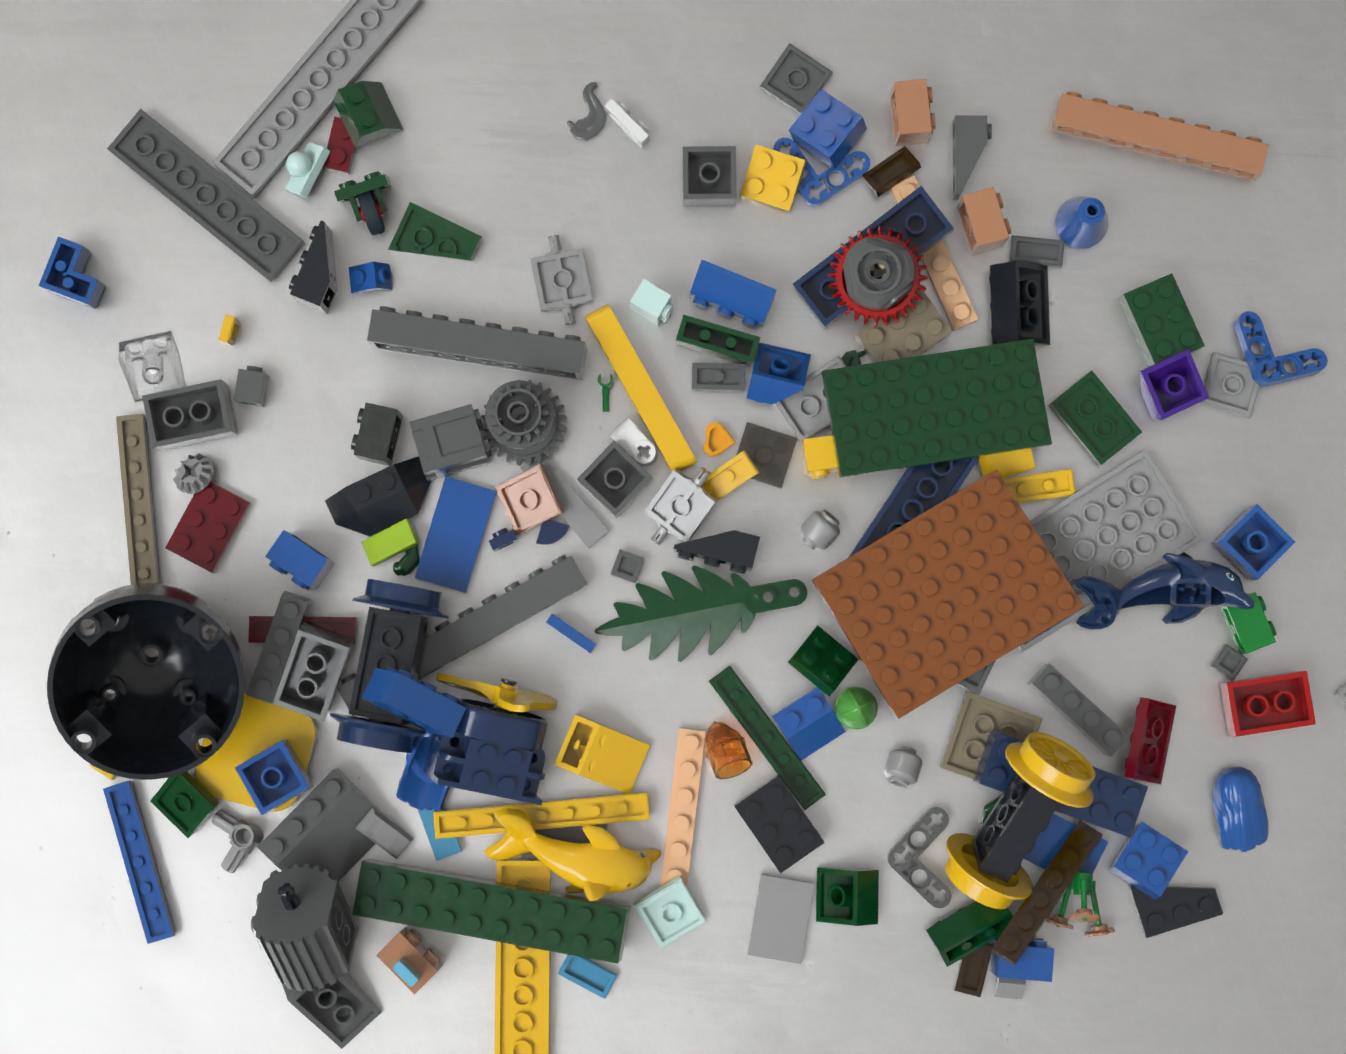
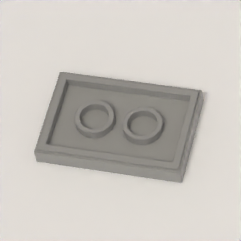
M839 355L808 375L803 391L775 403L801 443L803 439L812 438L830 426L822 371L846 367Z
M761 874L748 955L801 964L814 883Z

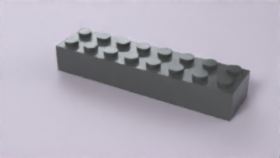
M380 306L379 310L372 309L367 341L375 349L582 380L587 347L579 336L565 335L564 339L555 337V333L549 331H539L538 334L528 333V329L513 326L512 330H505L501 328L502 325L486 322L485 326H479L475 324L474 320L459 318V322H453L448 320L449 317L433 314L432 318L422 316L421 312L406 310V314L395 312V308Z

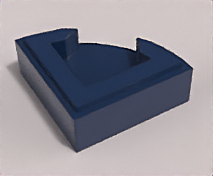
M552 520L546 521L541 525L536 544L548 545L557 542L565 536L570 526Z

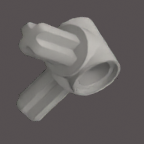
M218 810L212 817V824L229 834L230 844L232 845L221 863V867L229 873H234L245 854H251L252 850L262 842L263 833L257 825L250 824L243 819L237 821L224 811ZM247 829L251 834L248 843L243 839V834Z

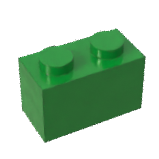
M1256 592L1248 594L1255 601V607L1252 609L1244 610L1220 605L1241 654L1253 652L1276 642L1274 638L1277 635L1273 623L1267 620L1264 613L1266 611L1265 602L1261 596H1257Z

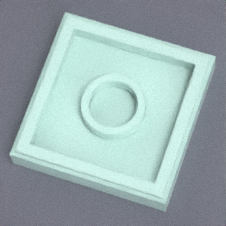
M681 876L676 877L634 902L635 908L660 949L707 922Z

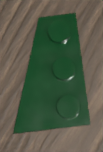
M410 202L388 250L472 261L482 236Z

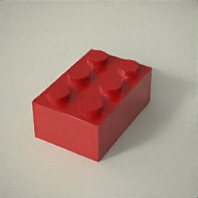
M1295 671L1220 683L1228 735L1231 737L1316 724L1307 671Z

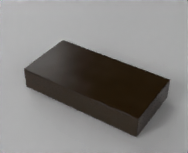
M904 146L863 174L862 177L864 182L879 197L920 169L921 165L907 147Z
M989 943L960 960L953 988L954 991L981 997L993 944Z

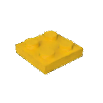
M755 145L740 196L791 212L807 161Z

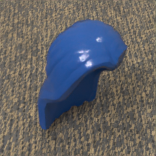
M427 732L415 738L412 753L406 754L405 766L396 796L404 803L408 802L409 806L418 810H423L424 808L432 810L434 808V811H440L450 787L436 784L423 771L433 733Z
M1244 767L1226 768L1216 779L1213 797L1221 845L1226 850L1231 848L1247 852L1254 849L1256 845L1265 843L1268 838V818L1260 783L1251 770Z

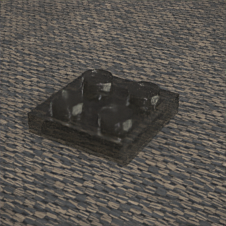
M747 422L737 455L745 450L760 473L752 477L751 480L782 489L797 438Z

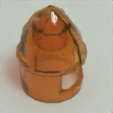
M714 721L706 733L705 755L709 759L715 777L718 779H729L746 772L753 762L747 750L744 737L724 722Z

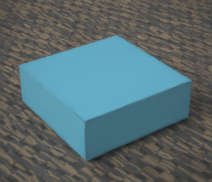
M403 958L392 967L409 986H413L422 977Z

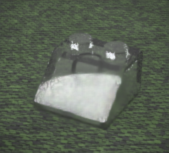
M171 331L119 342V363L135 402L143 401V395L186 387L179 350Z

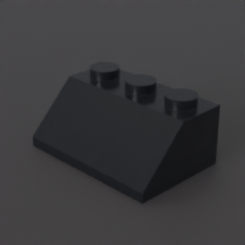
M1020 261L990 265L992 344L1033 339L1034 346L1050 345L1048 266Z

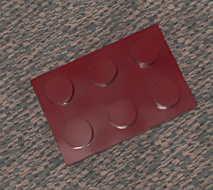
M210 482L203 490L194 493L165 549L214 573L251 503Z
M1140 697L1135 711L1136 721L1134 731L1130 736L1131 746L1129 756L1125 762L1126 771L1124 777L1161 785L1176 705Z

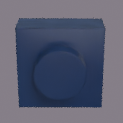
M507 528L493 533V539L489 540L492 550L496 552L519 541L513 529L508 531Z

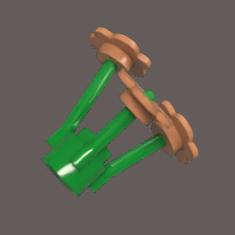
M1092 873L1077 874L1063 895L1059 914H1053L1052 919L1048 918L1046 922L1052 923L1057 927L1073 929L1074 926L1068 924V920L1078 921L1079 923L1095 922L1096 925L1091 926V931L1084 932L1085 936L1088 937L1103 936L1115 932L1114 927H1107V924L1101 923L1095 890L1096 881H1093ZM1073 889V895H1081V909H1077L1076 913H1072L1071 916L1065 918L1068 900ZM1087 895L1091 897L1093 913L1091 909H1087Z

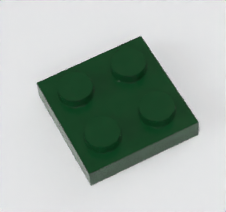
M817 625L788 663L830 697L859 659Z
M188 771L169 777L150 801L187 838H190L219 804V801Z

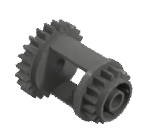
M516 380L501 385L490 395L487 405H484L486 409L485 415H481V418L486 421V425L481 426V429L489 431L484 440L494 441L490 445V450L499 448L498 458L507 454V463L516 458V463L520 466L523 459H526L527 464L531 466L532 458H536L539 463H542V454L551 458L549 449L559 450L555 442L556 440H565L559 432L567 431V427L561 424L562 421L567 420V416L559 415L565 407L564 405H555L560 398L558 395L550 398L551 388L544 391L540 382L536 385L531 380Z

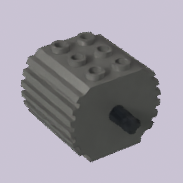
M295 864L291 869L286 866L282 868L281 872L277 870L271 872L270 877L263 882L261 893L257 895V910L255 916H252L251 930L255 932V938L278 984L283 986L285 983L287 988L293 990L294 986L297 991H303V988L313 991L314 987L317 986L319 989H323L327 983L330 986L335 984L339 976L343 973H349L358 932V925L338 880H332L328 870L324 869L322 872L319 866L314 865L313 869L309 864H304V867Z

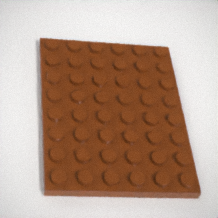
M997 469L812 579L815 587L897 720L1084 607Z

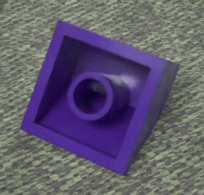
M1189 349L1183 350L1139 371L1141 395L1152 419L1163 420L1209 398Z

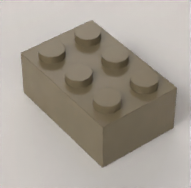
M918 291L917 293L923 298L922 301L913 300L916 310H912L909 307L906 308L907 318L900 313L898 314L899 322L896 323L891 317L889 318L888 326H885L883 319H880L877 327L874 326L873 322L856 334L855 341L865 352L871 363L921 356L951 334L952 329L924 291Z

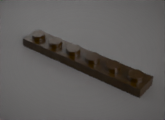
M1081 820L1078 821L1032 888L1031 895L1024 900L991 948L992 953L1012 966H1016L1102 839V833Z

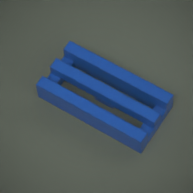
M551 614L546 621L547 624L589 653L597 645L554 614Z

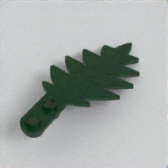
M694 565L691 569L703 589V593L686 580L663 571L661 575L675 600L657 589L637 583L635 588L647 609L633 604L615 602L613 606L619 617L595 629V633L606 636H622V651L634 647L651 633L649 660L653 661L671 644L681 629L677 660L682 662L699 644L710 624L708 655H713L729 638L740 619L741 632L745 633L750 628L756 613L802 604L807 597V588L798 579L751 587L742 577L732 573L730 577L735 586L733 587L718 575ZM792 587L798 589L799 595L797 597L790 595L789 591ZM769 592L772 594L773 599L771 602H766L763 599L764 593Z

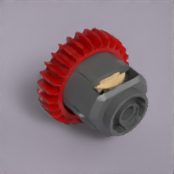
M879 226L877 234H873L872 229L868 227L867 236H863L859 230L857 231V240L848 236L849 246L843 243L840 244L841 249L844 251L842 254L834 252V256L839 261L838 263L830 262V266L836 269V272L828 273V277L836 279V282L830 283L829 288H837L838 291L832 294V297H841L842 300L838 303V308L846 305L847 309L844 314L847 316L853 311L855 313V322L862 316L864 317V325H867L869 319H873L874 326L877 327L879 320L883 319L885 326H888L889 318L891 317L898 323V314L901 313L907 318L906 308L909 307L912 310H916L913 300L922 301L923 299L917 293L918 291H926V287L920 285V281L928 280L927 276L921 275V272L927 270V266H919V262L924 259V255L915 256L919 247H909L911 238L904 242L901 241L902 232L893 237L892 228H889L887 235L883 234L881 226Z

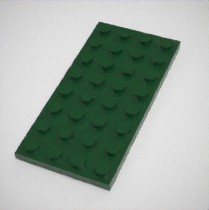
M1033 339L822 371L840 478L1050 446L1052 444Z

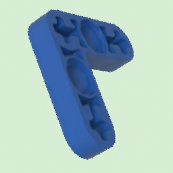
M781 138L775 142L773 150L780 152L781 145L785 148L790 146L789 154L791 156H798V158L807 161L792 139ZM855 151L845 157L835 170L829 168L819 176L807 161L805 166L807 176L801 179L798 193L810 206L823 204L868 172L870 167L868 155L861 151ZM853 159L863 160L862 170L857 167L850 172V175L853 176L852 178H849L847 171L841 167L845 165L846 169H849L854 163ZM833 172H839L843 175L844 182L839 186L832 185L829 181V175ZM823 179L826 187L831 192L827 193L825 188L819 194L820 199L817 200L815 197L810 199L808 197L810 188L814 190L821 188L823 183L820 181Z
M1246 311L1235 321V331L1250 373L1255 383L1260 386L1267 387L1313 376L1320 373L1327 366L1328 359L1326 354L1317 348L1275 357L1263 323L1254 312ZM1245 321L1248 324L1252 323L1253 327L1250 329L1249 326H1244L1243 323ZM1252 343L1261 345L1263 348L1262 355L1252 352ZM1311 358L1318 361L1317 365L1315 363L1303 365V363H1306ZM1284 362H1292L1296 367V372L1288 373L1284 368ZM1276 368V372H1273L1269 377L1261 374L1263 369L1265 372H1269Z

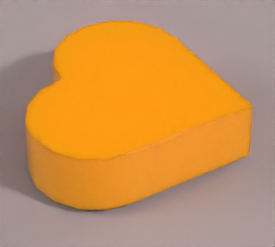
M712 422L706 427L705 436L707 439L704 442L703 448L705 454L709 457L721 455L736 443L721 423Z

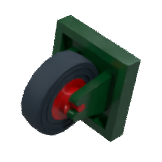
M379 171L365 175V181L357 184L354 180L338 185L339 190L334 191L337 202L344 203L350 201L357 222L362 220L366 222L372 236L385 232L382 216H384L383 213L388 212L381 190L391 187L389 177L386 174L381 175ZM373 192H375L378 201H376Z

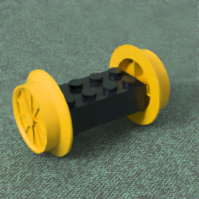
M1032 732L1023 743L1015 742L1007 746L1005 755L1009 764L1016 772L975 836L956 833L951 835L946 842V849L950 857L945 863V871L950 880L964 894L991 908L1006 909L1014 899L1022 900L1031 895L1033 884L1029 875L1021 866V862L1025 855L1033 850L1035 840L1039 834L1047 829L1049 819L1053 813L1058 811L1062 804L1077 808L1088 807L1094 799L1090 784L1095 778V771L1092 765L1076 749L1062 740L1045 733Z

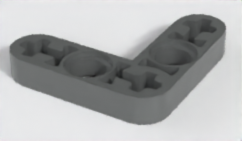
M939 807L928 809L890 849L887 860L889 865L929 904L935 908H944L951 901V891L917 859L944 831L949 823L947 812ZM932 813L936 815L941 813L943 815L941 817L943 823L940 826L934 824L930 828V830L934 831V834L930 836L928 831L920 827V825L924 822L928 826L932 821L930 815ZM916 831L923 832L926 838L925 843L919 847L914 846L910 840L911 835ZM906 841L907 845L916 853L912 856L908 852L904 856L906 863L904 865L901 863L895 865L893 863L895 861L893 855L895 852L901 854L906 849L901 846ZM918 869L924 870L927 875L926 881L921 885H917L912 881V874ZM932 879L936 881L932 886L937 891L945 890L943 894L945 900L943 902L940 900L934 902L935 896L930 890H927L926 894L922 892L923 889L930 885Z

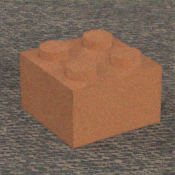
M926 79L894 82L890 93L895 146L927 143L930 135H933V129L936 128L935 114L930 113V103H933L932 87H927Z
M994 186L963 195L957 205L972 256L1003 247L1009 238L1008 234H1011L1010 223L1007 218L1003 219L1001 208H1003L1002 197L1000 193H995Z
M405 927L376 956L415 995L443 966L440 962L442 957L432 947L427 949L421 943L423 938L413 928L408 930ZM401 958L422 976L413 986H409L392 968Z

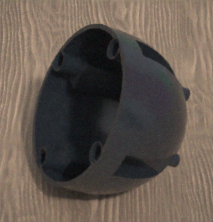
M138 583L122 586L94 599L93 603L80 611L65 627L54 649L47 677V698L53 721L59 733L73 751L91 765L107 773L139 780H153L179 775L195 768L213 756L234 730L241 714L245 693L243 659L238 642L229 625L224 623L216 613L208 608L207 602L181 588L157 583ZM148 648H155L159 654L155 657H149L144 651ZM107 690H114L115 693H108ZM190 692L192 695L185 696L184 693ZM87 734L92 740L84 743L79 741L77 736ZM208 738L212 743L204 747L199 745L198 740Z

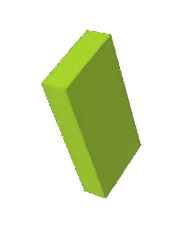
M404 519L361 542L370 566L374 567L420 544L409 519Z

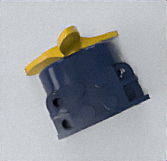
M437 673L436 680L438 682L472 692L495 704L460 698L458 704L465 707L466 710L453 738L433 733L423 771L438 785L541 805L542 799L537 796L540 780L545 778V773L542 772L545 763V753L542 750L548 722L546 719L527 711L536 709L555 710L558 701L546 694L517 688L515 686L517 682L510 679L501 678L502 682H500V685Z

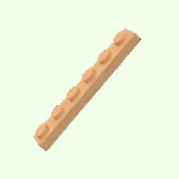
M914 175L892 187L890 190L896 203L898 204L919 188V184ZM941 240L923 254L924 259L922 263L927 266L926 272L952 331H955L978 321V318L946 245Z
M679 728L660 887L678 876H681L686 886L688 885L706 731Z

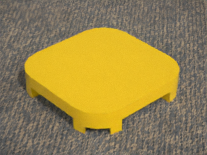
M244 693L241 714L234 730L213 756L196 766L195 775L197 781L212 796L257 808L235 767L281 740H288L307 773L315 740L318 738V729L312 717L256 699ZM203 738L201 746H209L212 742L208 738ZM301 794L272 811L278 812L290 808L299 800Z

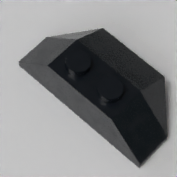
M418 456L393 464L346 486L326 499L325 502L336 525L371 537L404 519H410L418 515L432 480H426Z

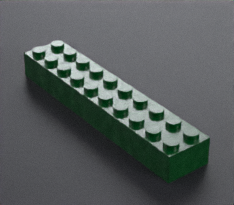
M366 859L361 861L353 915L618 964L622 960L631 906L600 900L591 902L584 897Z

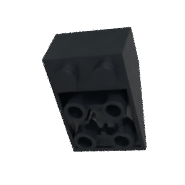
M321 220L319 225H315L311 231L309 240L312 242L308 251L304 250L300 257L299 265H301L298 275L292 277L289 290H291L290 295L298 303L328 314L337 292L332 231Z
M733 530L675 544L673 549L674 552H678V558L693 561L694 557L704 559L703 564L719 568L720 563L730 565V571L745 574L746 570L751 571L753 568L760 537Z

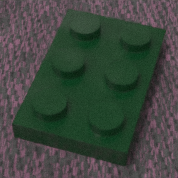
M1092 370L1049 404L1099 466L1142 433L1140 428Z

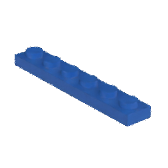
M126 781L103 788L147 944L175 936L174 928L132 782Z

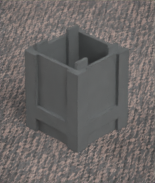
M472 404L409 422L427 481L489 464L487 458L492 457L487 439L482 440L479 428L483 424L479 409L473 410Z

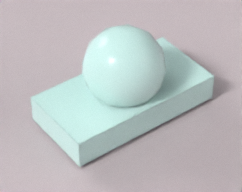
M309 142L304 152L296 151L291 153L286 160V168L292 176L285 189L307 198L330 154V150Z

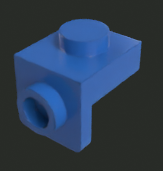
M373 261L349 267L351 293L361 294L374 290H392V273L389 264Z

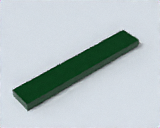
M729 665L709 680V683L802 808L806 810L826 795L732 667Z

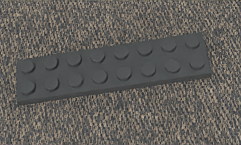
M141 108L107 148L118 159L270 282H272L304 243L293 231Z

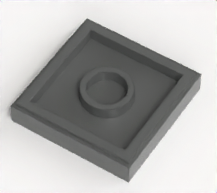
M789 43L760 85V89L801 115L817 93L823 89L833 72Z

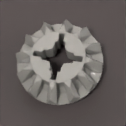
M199 453L196 456L189 455L186 461H180V468L174 470L176 476L173 481L176 483L177 488L185 494H194L203 490L210 483L214 473V467L210 459ZM193 469L196 472V478L189 474L190 470Z

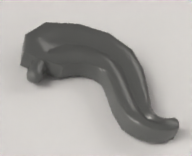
M596 82L587 84L583 90L584 101L589 109L588 116L577 120L575 124L570 120L567 121V125L571 127L570 132L576 139L587 141L597 136L604 128L606 114L602 104L593 93V89L597 87Z

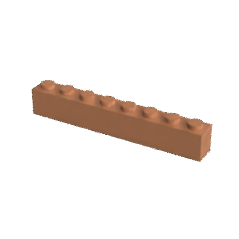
M1076 92L1061 94L1057 102L1051 130L1256 180L1262 175L1269 144L1262 143V140L1257 137L1248 136L1245 139L1237 137L1235 132L1229 130H1221L1220 132L1210 130L1211 127L1205 124H1195L1193 126L1185 124V121L1180 118L1170 117L1165 119L1159 117V114L1156 112L1144 111L1141 113L1133 111V107L1120 104L1118 107L1109 105L1106 100L1100 98L1088 100L1082 98V95Z

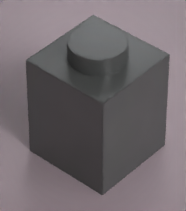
M247 366L246 370L238 369L234 401L241 404L264 407L269 375L262 372L263 368Z

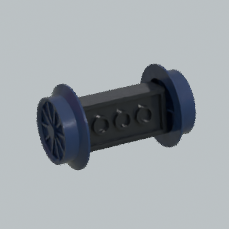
M368 579L365 595L352 599L355 602L390 609L369 607L348 713L350 715L330 713V716L339 722L337 740L371 748L412 753L414 738L427 733L423 729L401 725L409 724V722L362 699V696L375 668L386 670L387 667H391L398 671L402 669L415 676L414 680H417L429 618L412 615L411 612L449 619V616L440 610L441 592Z

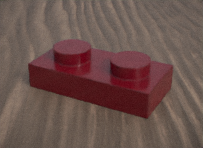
M334 116L327 145L330 154L323 165V169L350 175L356 148L342 119Z

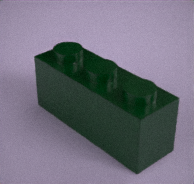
M684 314L676 338V345L751 367L760 342V337Z
M975 901L967 907L959 909L944 920L936 922L926 931L934 947L948 967L999 938L1013 916L1008 908L995 909Z

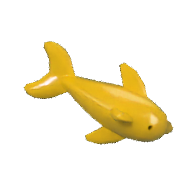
M511 808L500 809L494 812L497 821L502 823L508 832L498 842L485 850L486 856L491 860H506L531 852L556 875L572 884L565 888L566 892H585L587 899L591 902L602 898L606 893H622L636 889L646 881L651 872L652 864L661 856V851L654 848L631 850L620 846L614 835L602 827L592 825L582 827L590 843L579 844L552 839L537 834L527 814L521 810Z

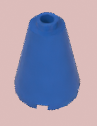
M1078 196L1067 200L1057 212L1055 219L1056 232L1061 240H1064L1065 243L1076 249H1087L1098 244L1104 238L1108 229V216L1103 203L1096 198Z

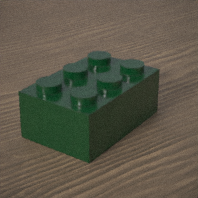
M1172 273L1129 291L1118 298L1148 367L1183 350L1189 349L1190 353H1194L1205 346Z

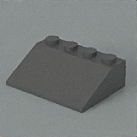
M337 768L333 769L257 848L281 871L283 867L288 866L291 869L295 864H299L300 867H304V864H309L313 869L314 865L320 867L322 872L324 869L328 870L332 880H338L339 882L376 844L356 829L357 825L373 807L385 817L387 816Z

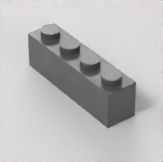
M288 591L282 593L246 695L271 704L273 703L295 637L302 625L311 599Z
M1045 664L1027 683L1106 756L1113 757L1130 738L1126 732L1051 664Z

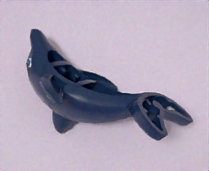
M1185 552L1180 555L1164 554L1163 558L1168 563L1146 571L1121 589L1092 576H1083L1075 582L1076 587L1082 590L1094 605L1087 613L1080 616L1076 622L1079 626L1087 629L1109 627L1122 609L1139 605L1163 604L1174 606L1162 619L1165 624L1183 623L1195 618L1204 608L1222 605L1246 610L1254 608L1255 601L1244 592L1240 577L1230 568L1215 562L1194 560L1192 556Z

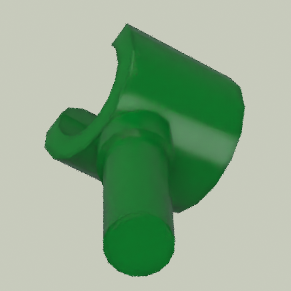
M599 374L597 380L598 386L602 390L603 412H609V394L614 384L613 376L610 374V382L603 384L601 383V374Z

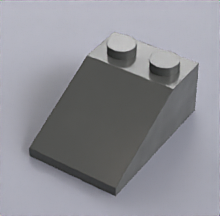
M343 973L339 976L335 984L330 986L327 983L323 989H319L317 986L314 987L313 991H308L307 988H303V991H297L294 986L293 990L287 988L286 984L283 985L288 1002L341 1049L382 1013L348 973Z

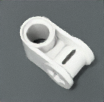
M628 417L609 435L639 465L651 466L657 460L658 454L654 445ZM641 448L645 450L650 448V458L642 457L640 459L641 453L639 450Z

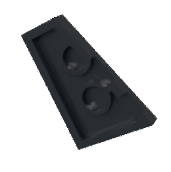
M1128 885L1145 938L1223 915L1216 889L1213 887H1166L1161 897L1154 900L1134 886Z

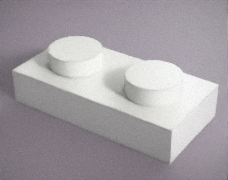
M611 98L604 105L605 112L641 148L649 142L648 128L640 120L635 122L629 116L630 110L621 101L616 103Z

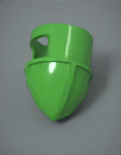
M847 688L840 693L836 700L835 713L837 719L849 729H864L873 723L877 716V700L865 688Z

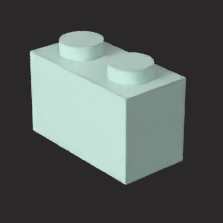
M643 279L630 301L632 311L659 326L661 321L666 322L673 311L672 296Z

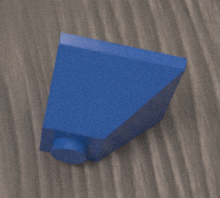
M759 342L746 399L755 400L759 403L774 404L803 391L811 354Z

